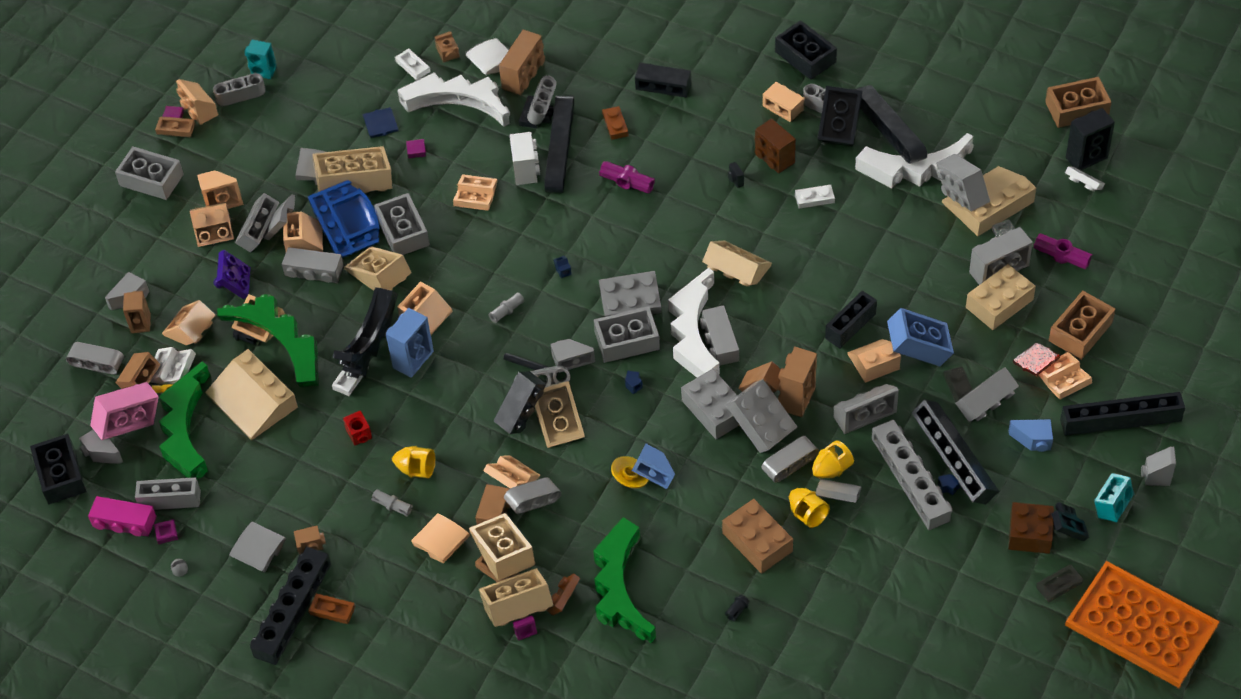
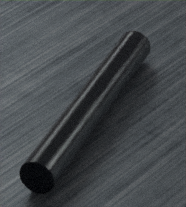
M509 353L504 354V360L533 370L549 368L548 366Z

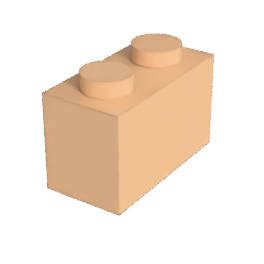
M775 82L763 93V106L787 121L792 122L804 110V98L786 86Z

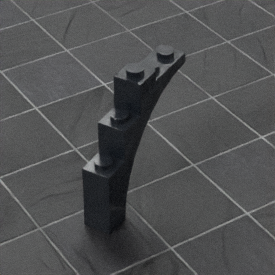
M375 287L368 312L357 335L345 349L340 351L334 350L333 358L339 360L338 364L343 365L342 371L347 372L348 377L359 379V376L366 377L371 356L377 357L381 338L386 337V332L391 325L398 293Z

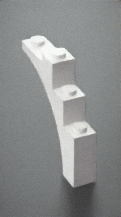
M432 73L398 89L400 103L407 112L437 104H460L486 112L503 127L510 124V112L506 106L504 107L501 104L497 93L499 88L489 77L471 84L462 75L444 82L442 78H438L435 73Z
M967 133L948 148L927 154L926 159L908 164L902 156L879 152L866 146L856 157L855 169L890 188H893L896 183H900L902 178L921 186L931 176L940 180L936 172L938 170L936 162L953 154H957L963 159L966 154H970L974 147V144H972L973 136Z

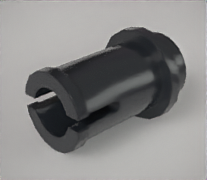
M235 329L233 331V338L236 341L242 340L255 345L258 340Z
M744 595L736 596L734 603L724 613L725 616H728L729 620L735 622L742 611L749 607L750 601Z

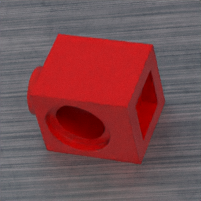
M361 410L343 418L345 429L354 446L372 439L370 427Z

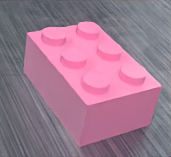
M148 382L96 396L90 426L101 440L154 424L159 396Z

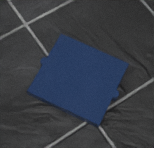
M391 107L381 110L376 109L374 112L363 114L370 138L386 136V134L398 131Z

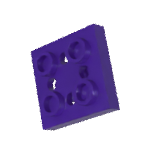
M222 250L218 256L217 277L213 281L214 285L218 289L225 287L240 298L245 299L249 294L251 267L226 250Z

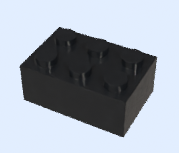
M801 20L775 37V52L810 80L836 63L837 48Z
M826 86L818 142L854 147L862 91Z
M1103 108L1091 111L1089 114L1071 121L1065 158L1073 167L1079 170H1084L1108 159L1115 121Z
M69 434L30 446L41 489L48 505L87 492Z

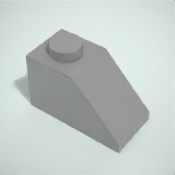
M128 272L105 297L109 309L123 308L124 293L143 291L146 298L149 293L146 280Z
M571 339L560 340L551 344V353L556 366H564L567 370L595 362L594 349Z
M94 429L79 438L82 444L79 447L85 457L89 456L93 462L115 464L123 462L118 449L109 438L101 440Z
M1168 447L1146 458L1145 465L1141 466V477H1145V485L1170 486L1176 466L1174 447Z

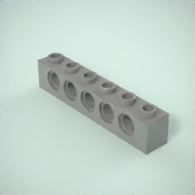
M894 420L874 427L872 430L873 442L927 529L931 530L950 522L951 504L945 501L940 487L934 484L930 471H926L921 457L915 454L911 441H907L902 427L898 426Z

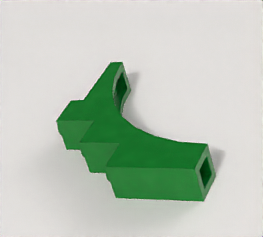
M263 294L260 297H256L255 305L245 303L238 307L225 305L223 308H217V315L221 321H238L252 324L276 337L284 345L291 357L295 368L297 384L300 387L319 386L317 341L314 336L308 334L301 335L298 338L297 320L290 314H283L278 317V302L274 296Z
M623 517L593 551L594 562L602 568L600 573L594 578L595 589L600 595L604 596L596 606V616L602 624L614 627L618 622L624 629L633 631L641 640H647L652 643L656 638V628L643 618L633 606L624 584L626 562L632 548L640 538V531L637 525Z

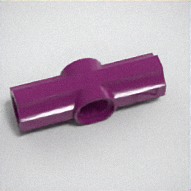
M604 161L599 171V176L616 181L617 185L623 189L632 187L645 193H651L655 183L654 178L638 173L631 165L622 167Z
M1041 233L1037 236L1033 247L1053 256L1054 260L1058 263L1064 264L1068 262L1083 269L1088 268L1093 256L1091 253L1073 247L1072 243L1067 239L1056 240Z

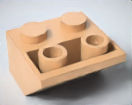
M180 79L176 81L178 86L176 90L182 99L180 104L184 110H188L192 119H196L201 125L218 116L216 104L198 83Z
M227 202L190 210L198 247L234 239Z
M302 211L287 213V223L283 226L285 251H287L288 247L323 252V229L319 221Z
M422 282L397 306L399 316L408 308L426 316L431 335L453 312L452 308L435 289Z

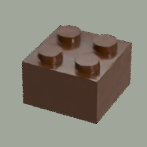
M771 118L755 129V154L758 158L763 159L777 173H781L795 163L796 139Z
M1012 502L1008 550L1050 554L1053 537V518L1051 514L1054 512V506Z

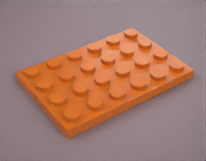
M1106 561L1066 620L1065 626L1180 688L1217 629L1220 621Z

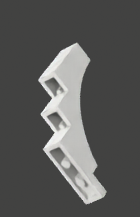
M710 268L706 269L668 299L669 312L677 317L671 323V335L680 341L673 347V359L695 377H699L711 369H714L718 375L720 374L719 362L706 349L698 330L699 317L708 300V289L714 284V271Z

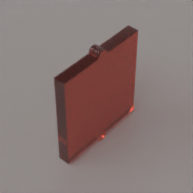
M1036 342L1016 357L1013 363L1021 367L1023 371H1028L1038 376L1060 359V355L1051 351L1049 347L1046 348Z

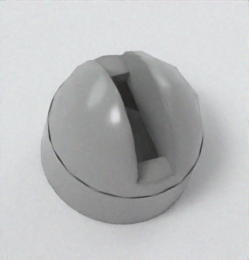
M179 558L172 561L171 570L175 576L180 577L187 573L188 566L183 559Z

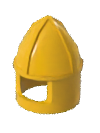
M840 441L832 442L825 449L820 450L814 460L812 467L813 475L819 479L840 476L854 464L851 451ZM834 445L839 446L843 450L840 456L837 455Z
M417 446L405 447L395 453L392 461L402 473L409 477L428 479L434 471L435 452L433 449Z
M796 488L790 492L791 510L797 519H800L809 528L817 527L826 519L830 507L823 499L816 495V492L807 488Z

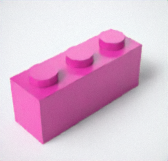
M96 496L88 515L92 527L96 529H108L117 533L125 532L131 533L134 536L142 535L148 537L157 517L153 506Z

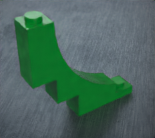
M203 361L159 396L162 408L168 412L159 421L162 432L169 437L159 446L162 456L184 476L196 478L197 480L202 478L208 471L205 460L197 453L190 441L191 417L198 400L203 395L200 385L211 377L208 366Z

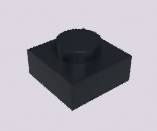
M736 162L729 164L728 178L730 182H734L737 188L744 186V173Z

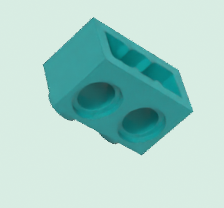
M251 40L249 46L245 49V56H247L248 68H250L251 74L257 73L263 78L271 79L277 68L272 44Z
M1111 473L1094 500L1098 518L1114 522L1119 520L1134 495L1130 477Z

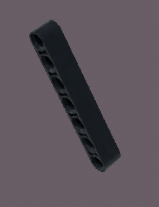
M872 85L853 89L862 91L860 109L908 164L927 158L925 145Z
M556 95L545 174V192L564 193L574 113V96Z

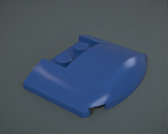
M349 180L308 196L315 217H317L333 253L341 254L342 258L379 243V222L375 209L360 188L357 189L350 185L352 182Z

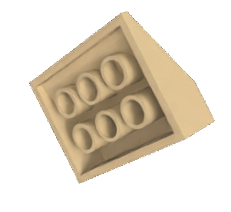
M384 146L312 154L319 192L347 180L352 182L350 185L357 189L360 188L364 193L392 189L391 168Z
M998 166L983 175L990 199L989 203L973 211L962 207L949 196L943 199L942 203L971 231L980 236L1035 201L1036 187L1024 176Z
M249 349L234 358L205 392L251 441L298 408L294 393Z

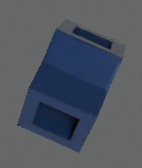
M561 256L553 259L560 278L572 275L567 257Z
M627 371L625 386L633 394L643 388L640 372Z
M948 474L938 477V486L942 493L948 492L953 496L960 488V483L955 476Z

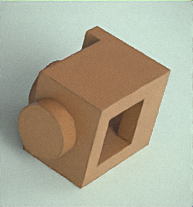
M451 32L435 36L436 48L443 62L459 57L458 46Z
M318 526L294 531L299 555L304 552L306 547L322 550L323 545L326 544L324 533L319 532Z

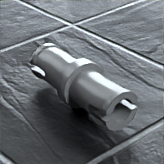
M517 292L507 301H502L499 307L489 313L490 319L497 323L505 315L513 313L516 307L524 303L523 296Z
M378 489L372 495L373 498L371 500L386 506L387 510H394L406 517L412 511L411 508L413 506L399 500L395 495L390 496Z

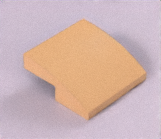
M462 174L458 182V191L453 199V206L489 211L495 194L497 179Z
M1069 352L1036 368L1040 378L1059 399L1092 384V377L1080 368V361Z
M510 455L500 456L497 463L487 464L484 472L510 489L535 481L540 476V474Z
M437 513L411 542L415 547L428 552L430 558L445 563L466 541L470 534L452 520Z

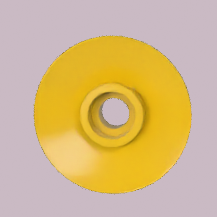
M622 456L613 461L611 465L612 474L622 485L630 488H641L648 482V479L632 471L637 459Z

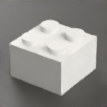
M531 132L509 134L516 185L537 183V175H540L539 164H535L539 163L538 153L534 151L537 150L536 139H532Z

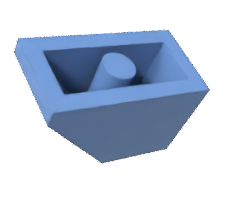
M1051 419L1010 420L1009 435L1031 451L1044 452L1051 450L1053 442Z
M645 444L632 469L633 472L665 489L668 488L675 475L664 453L648 444Z

